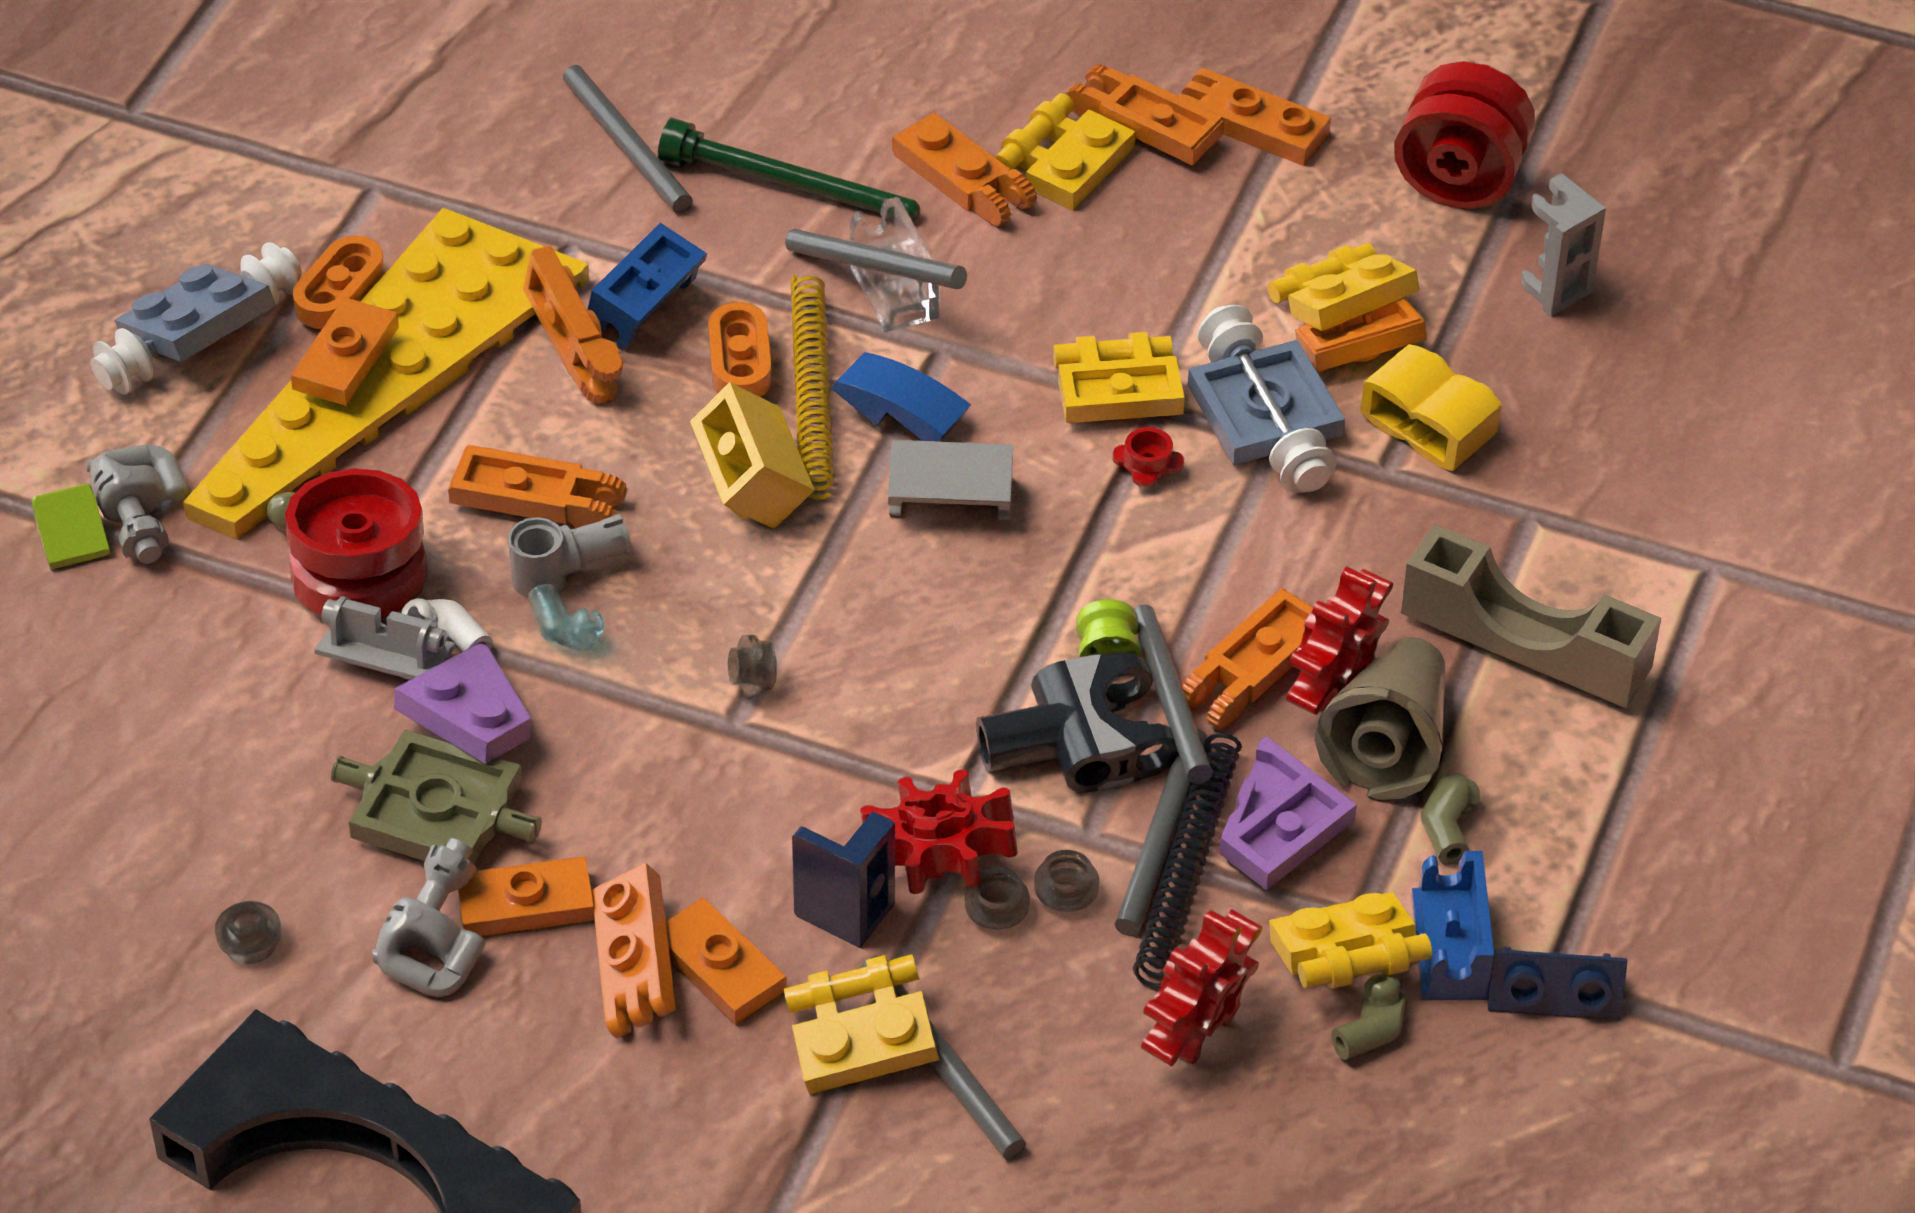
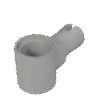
M620 514L571 530L567 525L558 526L557 523L546 518H528L518 522L508 535L513 587L518 594L536 600L550 598L558 594L565 586L567 575L579 572L582 565L610 556L631 552L629 532L625 523L623 524V518Z

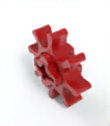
M1348 566L1343 569L1334 598L1329 596L1326 603L1318 600L1304 624L1305 630L1301 644L1297 651L1292 654L1289 665L1301 671L1296 682L1287 693V702L1317 715L1320 710L1323 711L1331 699L1376 658L1375 651L1378 640L1389 624V619L1378 613L1393 588V582L1366 569H1362L1360 572Z
M966 770L955 771L950 785L936 784L932 791L919 790L915 787L911 777H902L897 782L900 796L898 807L878 808L872 805H865L860 809L862 824L872 811L895 822V866H905L908 889L911 894L922 893L928 878L940 879L947 871L959 873L963 876L968 887L978 886L981 883L978 857L987 854H998L1012 858L1018 854L1010 790L1002 787L989 795L972 797L969 773Z
M1233 909L1227 913L1226 917L1213 910H1209L1206 913L1198 939L1193 938L1189 946L1184 950L1176 947L1172 951L1168 962L1162 970L1164 977L1160 989L1155 997L1149 1000L1144 1007L1143 1014L1157 1022L1141 1044L1142 1050L1171 1067L1175 1065L1179 1057L1191 1064L1197 1062L1201 1055L1205 1037H1211L1220 1025L1227 1027L1241 1006L1240 998L1243 988L1250 976L1254 975L1259 967V962L1248 956L1247 953L1260 936L1263 929L1261 925Z

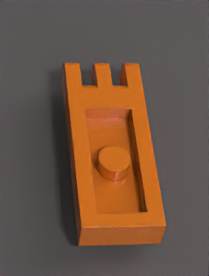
M1205 68L1199 69L1193 76L1192 81L1178 95L1222 116L1224 120L1223 135L1302 166H1305L1330 134V116Z
M647 863L592 889L605 1023L609 1032L615 1038H620L631 1032V1021L638 1028L653 1021V1010L660 1017L675 1011L661 876Z

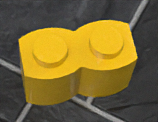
M1410 344L1364 381L1360 406L1362 414L1378 429L1394 438L1406 440L1418 454L1440 468L1454 471L1498 432L1502 403L1487 385L1469 377L1455 374L1441 356L1422 347Z

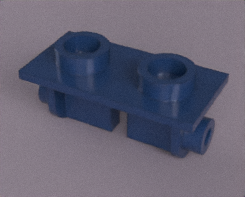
M1504 946L1503 949H1494L1488 1010L1621 1020L1627 958L1611 957L1609 953H1603L1602 956L1518 951L1511 950L1510 946Z

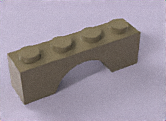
M1434 524L1406 565L1401 614L1626 709L1653 667L1661 617L1605 594L1591 606L1578 610H1563L1543 605L1520 592L1507 580L1496 564L1489 546Z

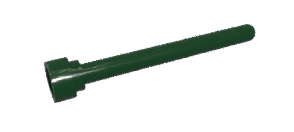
M671 117L666 122L661 133L658 145V158L665 163L683 167L685 163L694 165L699 160L907 222L916 220L921 212L920 205L913 199L704 139V133L697 131L695 124Z

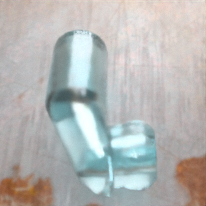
M551 584L538 585L530 591L528 595L529 603L540 634L546 641L579 652L593 649L599 645L601 641L600 636L605 630V620L598 611L592 610L588 616L587 609L581 608L575 612L574 616L567 614L558 589Z

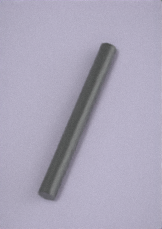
M579 65L570 66L563 74L564 82L675 213L687 211L693 202L689 193Z
M798 229L790 230L785 239L786 248L795 253L957 290L961 289L967 281L966 269L950 263Z
M1150 605L1137 606L1134 608L1138 617L1137 637L1167 722L1171 728L1187 778L1193 784L1205 783L1212 776V768L1157 616Z
M1197 729L1204 746L1205 739L1208 737L1202 730ZM1179 753L1171 765L1115 921V928L1127 936H1135L1140 932L1189 794L1190 786L1192 785L1187 778Z
M866 961L861 965L860 968L867 966ZM902 984L895 986L897 997L909 994ZM930 1020L939 1056L938 1061L930 1062V1064L1003 1158L1008 1160L1018 1156L1024 1150L1026 1141Z

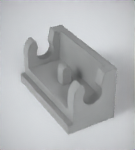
M1563 173L1550 179L1549 189L1553 193L1551 204L1538 194H1534L1532 198L1534 213L1548 224V231L1544 239L1545 252L1539 256L1538 265L1543 270L1542 281L1538 280L1533 273L1527 270H1523L1521 277L1523 288L1544 305L1543 311L1550 317L1593 293L1606 207Z
M892 440L888 490L889 515L901 516L902 502L998 506V520H1010L1013 445Z

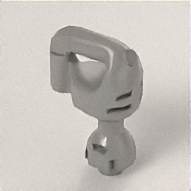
M139 445L108 450L100 453L96 458H90L87 472H90V485L101 513L108 520L122 521L123 523L119 534L123 555L126 559L130 557L134 562L140 561L144 564L155 562L161 557L163 550L167 547L169 538L162 524L156 518L146 514L155 510L164 500L180 501L189 493L188 484L176 458L169 450L157 445Z
M450 838L446 847L442 845L439 847L436 844L430 847L424 862L426 883L417 899L402 897L394 904L379 932L376 948L372 949L374 964L379 965L381 971L388 977L421 993L434 997L449 996L457 992L465 983L485 947V940L479 934L461 928L450 917L440 912L449 893L464 887L477 870L475 865L468 860L473 850L466 843ZM410 948L424 950L435 957L441 958L444 963L443 969L437 971L402 953Z

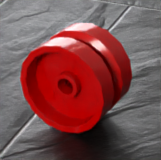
M1466 61L1440 65L1424 76L1408 109V114L1394 141L1395 162L1404 180L1428 199L1443 206L1461 209L1489 206L1506 195L1516 177L1522 162V156L1535 131V109L1526 91L1509 75L1485 64Z
M352 468L328 472L308 481L290 497L285 512L287 540L291 551L289 555L291 582L296 598L311 612L322 616L323 607L327 600L337 601L341 596H344L352 601L381 608V618H385L392 611L398 612L402 610L406 603L416 599L422 592L427 577L426 552L422 542L424 535L423 510L417 492L403 479L380 470Z

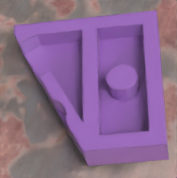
M481 642L395 688L394 709L484 764L530 739V715L488 646Z
M1266 736L1258 744L1256 760L1248 779H1244L1237 797L1236 810L1229 816L1221 836L1220 855L1267 891L1355 821L1357 804Z

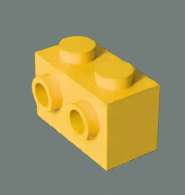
M729 382L690 421L724 506L728 507L738 517L744 520L752 518L775 529L815 491L779 406Z

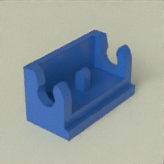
M660 222L591 290L588 310H592L596 314L601 326V332L605 330L608 322L611 323L619 332V338L616 340L618 349H626L634 341L637 329L679 287L684 289L696 279L698 268L706 261L707 253Z
M1464 851L1459 861V871L1447 876L1438 874L1437 857L1432 855L1422 864L1419 888H1412L1411 893L1416 935L1426 933L1432 946V959L1418 962L1421 1000H1487L1494 961V948L1483 851Z

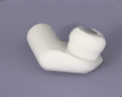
M416 598L406 603L402 609L401 614L424 620H435L438 628L446 630V641L454 642L462 652L480 642L488 646L489 650L493 645L491 636L456 601Z

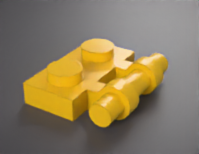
M1059 93L1051 102L1043 101L1030 114V122L1023 129L1013 130L1002 141V150L995 158L1010 168V170L1017 166L1027 170L1026 177L1031 181L1038 195L1073 211L1135 148L1136 131L1089 109L1077 121H1074L1067 117L1074 110V102L1068 95ZM1045 138L1055 142L1049 149L1039 146Z
M1364 243L1354 248L1349 245L1341 246L1331 250L1328 253L1327 259L1310 266L1305 263H1299L1287 268L1283 277L1275 279L1267 285L1268 293L1273 302L1278 304L1289 299L1291 316L1320 331L1327 330L1420 291L1416 269L1392 259L1389 255H1376V251L1370 243Z
M1134 332L1128 334V339L1096 341L1095 336L1076 337L1075 343L1053 345V360L1055 368H1059L1058 384L1066 423L1184 414L1185 396L1177 358L1173 356L1171 336L1148 337L1147 332Z
M1393 892L1384 894L1368 893L1357 897L1354 901L1323 908H1303L1297 910L1292 915L1269 920L1271 944L1292 975L1299 974V979L1304 988L1326 983L1330 989L1352 984L1353 977L1381 970L1387 976L1408 971L1411 963L1432 959V946L1426 933L1416 935L1415 922Z
M913 954L889 961L886 955L866 960V967L832 976L829 975L828 970L808 975L809 982L784 988L790 1014L811 1008H816L818 1019L792 1025L803 1079L809 1095L939 1060L922 991L897 997L895 986L920 980ZM874 992L876 1003L839 1013L837 1001Z

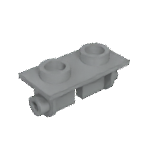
M341 596L337 601L327 600L323 607L322 623L330 625V629L318 643L314 652L317 655L348 664L362 666L411 680L445 662L455 649V643L446 641V630L438 628L435 620H424L392 611L387 617V625L382 624L381 608L352 601L348 597Z

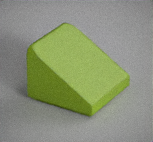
M82 484L37 495L32 498L31 502L36 526L50 570L110 555L97 502L90 484Z

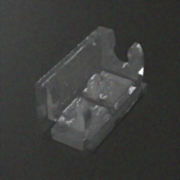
M899 197L883 201L880 211L882 221L875 228L865 229L867 224L860 211L853 215L850 221L851 242L932 259ZM849 265L884 332L939 318V285Z

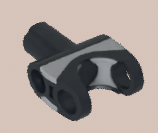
M1113 653L1063 660L1049 664L1041 669L1033 677L1031 683L1038 706L977 717L976 733L981 758L986 771L993 772L1057 759L1066 785L1071 790L1080 793L1124 786L1164 771L1173 763L1174 758L1178 755L1171 728L1159 723L1148 724L1147 721H1130L1114 714V712L1125 709L1126 704L1137 701L1150 690L1153 680L1146 661L1132 653ZM1125 674H1136V676L1128 682L1121 684H1112L1113 682L1117 681L1119 676ZM1162 745L1160 749L1153 753L1140 755L1152 746Z

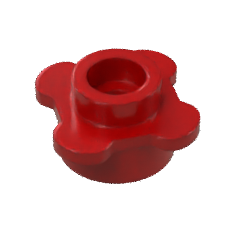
M1142 427L1132 431L1127 436L1125 445L1116 446L1112 454L1113 462L1116 465L1124 466L1132 474V481L1142 487L1152 486L1166 473H1178L1184 466V457L1181 453L1173 451V441L1169 434L1155 427Z

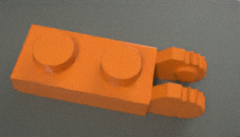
M1095 64L1084 77L1086 79L1085 85L1081 82L1079 84L1075 83L1066 92L1074 102L1075 107L1072 112L1077 113L1078 116H1082L1088 109L1136 131V139L1192 166L1224 133V120L1222 116L1133 74L1128 76L1113 68L1108 69L1106 65Z
M935 112L892 137V152L894 156L965 210L974 211L994 226L999 227L1011 219L1010 216L1012 214L1008 206L1009 203L1015 204L1016 208H1020V210H1026L1037 203V192L1027 177L1024 178L1022 173L1015 168L1010 170V168Z
M549 245L533 249L529 259L523 291L569 375H572L579 390L583 391V396H586L587 401H592V404L598 403L600 405L604 403L606 405L607 402H612V399L615 398L618 387L616 380L618 375L621 376L624 361H622V356L619 355L620 351L614 342L602 338L601 326L596 314L592 310H587L577 293V284L572 270L566 265L562 266L553 247Z
M468 444L463 451L448 487L449 503L529 518H546L562 524H566L568 521L575 528L616 515V510H613L612 507L620 506L624 502L628 488H626V483L622 481L623 479H619L617 475L614 476L610 473L604 474L602 471L582 468V464Z
M1280 588L1205 655L1204 662L1193 671L1192 675H1188V678L1184 680L1181 686L1190 710H1194L1195 707H1198L1200 703L1209 698L1217 682H1220L1228 688L1223 691L1221 696L1219 695L1214 700L1206 719L1207 723L1219 731L1229 727L1230 723H1233L1240 717L1248 701L1251 703L1256 701L1293 667L1289 665L1292 654L1297 651L1301 644L1305 630L1304 624L1313 607L1284 588Z

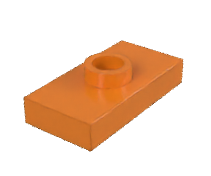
M344 297L292 372V389L347 406L398 330V313Z
M1405 297L1324 331H1320L1308 324L1295 329L1296 340L1299 341L1317 372L1350 362L1371 361L1383 352L1427 339L1425 321Z
M586 856L479 870L474 873L464 887L458 889L463 929L477 933L480 936L595 921Z
M704 897L666 921L670 962L735 1025L784 993V988H787V976Z

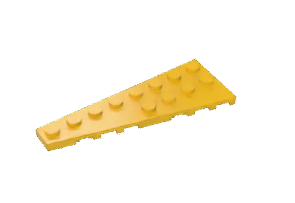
M442 208L360 301L397 312L399 328L347 406L292 389V382L290 380L184 500L186 519L237 540L268 517L267 506L275 495L286 492L293 493L292 490L305 480L332 471L336 468L335 459L359 441L366 446L379 436L378 427L400 411L407 416L468 372V365L472 363V359L484 350L495 346L501 348L514 338L513 329L536 314L523 291V286L532 250L545 246ZM555 251L562 266L566 265L572 270L577 287L582 289L590 280L589 264Z

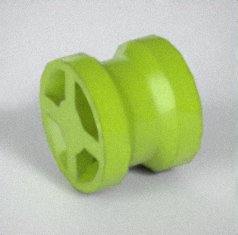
M1101 599L1089 603L1080 610L1076 616V631L1081 640L1079 644V657L1113 653H1132L1141 657V645L1136 636L1138 632V617L1132 606L1116 599Z

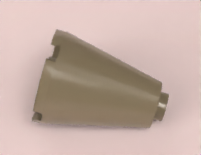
M1404 637L1395 640L1324 707L1319 718L1314 741L1320 761L1336 781L1346 787L1349 781L1360 787L1369 789L1366 796L1378 800L1403 799L1423 790L1429 783L1431 777L1438 769L1442 757L1446 667L1442 654L1433 644L1416 637Z

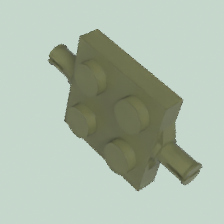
M405 729L392 751L378 761L377 764L370 766L340 755L337 757V762H334L331 770L332 782H339L363 790V799L349 820L351 838L425 861L432 845L436 844L439 847L441 845L446 847L449 839L454 838L472 848L473 851L468 860L475 864L485 845L499 832L533 844L541 830V817L531 816L508 808L522 783L521 765L500 758H495L484 764L451 743Z

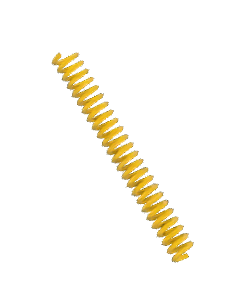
M794 274L791 278V302L796 386L797 449L806 470L809 472L810 480L812 482L828 480V483L824 486H813L815 491H822L830 488L834 483L833 451L831 450L833 447L831 442L832 426L830 424L831 408L829 407L831 400L829 399L830 383L828 382L829 358L827 357L828 341L826 340L825 283L820 278L814 276H805L797 280L798 276ZM807 280H813L818 282L819 286L814 284H807L798 287L800 283ZM812 288L817 291L806 293L802 290ZM805 297H816V298H818V299L812 300V301H805V300H803V298H805ZM806 305H816V306H818V307H816V308H814V309H805V308H803V307L806 306ZM807 313H816V314H818V315L815 316V317H805V316H803V315H805V314H807ZM808 321L818 322L816 325H805L803 323ZM813 329L819 331V332L813 333V334H809V333H805V332H804V331H806V330H813ZM808 338H818V339H819L818 341H815V342H807V341H805V339H808ZM809 346L819 347L817 350H807L805 348ZM813 354L820 356L814 359L805 357ZM809 363H819V364H820L819 366H816V367L806 366V364H809ZM811 371L820 372L818 375H808L806 373ZM809 380H820V381H821V382L815 383V384L807 383V381H809ZM811 388L821 389V390L818 391V392H809V391H807L808 389H811ZM810 397H821V398H822V399H820V400H815V401H814V400H808V398H810ZM813 405L822 406L821 408H818V409H810V408H808L809 406H813ZM811 414H821V415H822V416L816 417V418H815V417H809V415H811ZM815 422L822 423V425L819 426H811L808 424ZM812 431H821V432H823V433L817 434V435H815V434H810V432H812ZM823 440L821 443H811L809 441ZM816 448L824 449L823 451L819 452L810 451L811 449ZM813 457L824 458L822 460H811ZM824 466L822 469H812L811 467ZM813 475H824V477H821V478H814V477H811V476H813ZM829 492L824 495L810 494L808 498L821 500L830 497L831 494Z

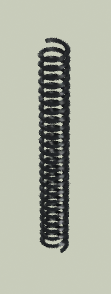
M1216 733L1205 739L1204 749L1208 758L1211 757L1215 760L1209 761L1213 770L1212 776L1205 783H1192V786H1190L1186 805H1184L1183 814L1180 818V824L1173 839L1174 843L1167 858L1168 862L1164 868L1165 872L1161 877L1162 882L1159 883L1155 902L1152 905V912L1149 915V922L1146 924V931L1142 937L1143 941L1140 943L1136 962L1132 968L1136 978L1151 988H1160L1161 983H1153L1144 979L1139 973V967L1147 975L1163 979L1164 972H1153L1146 968L1143 963L1148 962L1155 967L1164 968L1167 962L1157 957H1148L1146 953L1151 952L1158 957L1169 958L1172 952L1164 948L1152 947L1149 943L1154 942L1159 946L1172 948V951L1181 945V936L1185 932L1184 926L1188 923L1187 916L1191 913L1190 906L1194 903L1193 896L1197 894L1196 887L1200 884L1199 877L1204 872L1202 867L1207 862L1205 857L1209 855V847L1213 843L1212 837L1216 833L1214 828L1218 826V818L1222 814L1220 809L1224 807V799L1228 795L1226 790L1230 788V780L1233 778L1232 771L1236 769L1235 762L1238 761V752L1242 749L1241 742L1231 734ZM1216 738H1227L1235 742L1236 748L1227 743L1211 742ZM1211 748H1214L1219 752H1212ZM1199 786H1203L1208 790H1200ZM1200 795L1204 799H1197L1196 796ZM1193 805H1197L1202 809H1194ZM1194 814L1198 818L1191 819L1190 815ZM1191 824L1196 828H1188L1187 825ZM1187 833L1193 838H1185L1184 834ZM1185 843L1187 846L1191 848H1182L1180 844ZM1196 849H1203V853L1199 852ZM1182 853L1189 858L1179 857L1177 854ZM1193 859H1200V863ZM1175 863H1179L1184 867H1176ZM1175 872L1182 877H1173L1171 873ZM1185 878H1189V879H1193V878H1194V882L1192 883L1190 880L1185 879ZM1172 882L1179 887H1170L1168 883ZM1183 888H1191V892H1188ZM1170 892L1176 897H1167L1165 893ZM1180 898H1188V901L1185 902ZM1167 902L1174 907H1164L1162 903ZM1177 908H1185V911L1182 912ZM1164 912L1171 917H1161L1159 913ZM1174 918H1182V920L1179 922ZM1161 922L1163 925L1178 928L1179 930L1176 932L1167 927H1158L1156 923ZM1158 932L1162 936L1175 938L1176 940L1172 942L1164 937H1155L1153 933Z

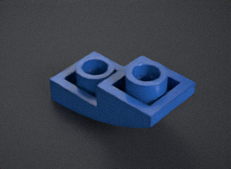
M864 352L831 388L875 425L878 426L890 414L922 441L940 442L963 418L971 406L969 402L930 376L901 362Z

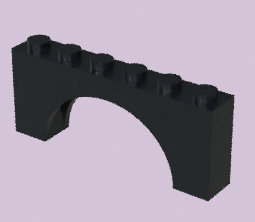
M257 1009L149 1118L157 1158L208 1190H211L233 1171L260 1158L293 1150L328 1149L364 1156L394 1169L416 1185L431 1201L438 1213H581L580 1199L562 1181L555 1178L545 1179L524 1167L519 1159L509 1150L501 1146L490 1147L468 1134L466 1129L453 1117L446 1114L436 1115L415 1103L411 1096L400 1086L391 1082L381 1083L361 1071L357 1064L347 1055L338 1051L330 1053L308 1040L305 1034L291 1022L285 1020L278 1022Z

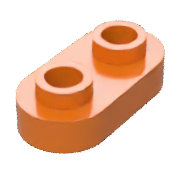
M359 235L346 236L334 241L294 286L293 299L297 318L309 327L323 329L344 297L360 302L385 274L381 246L375 240Z
M731 302L724 304L712 312L708 321L713 387L719 393L731 382L761 397L769 390L772 382L766 315L760 308L750 303Z

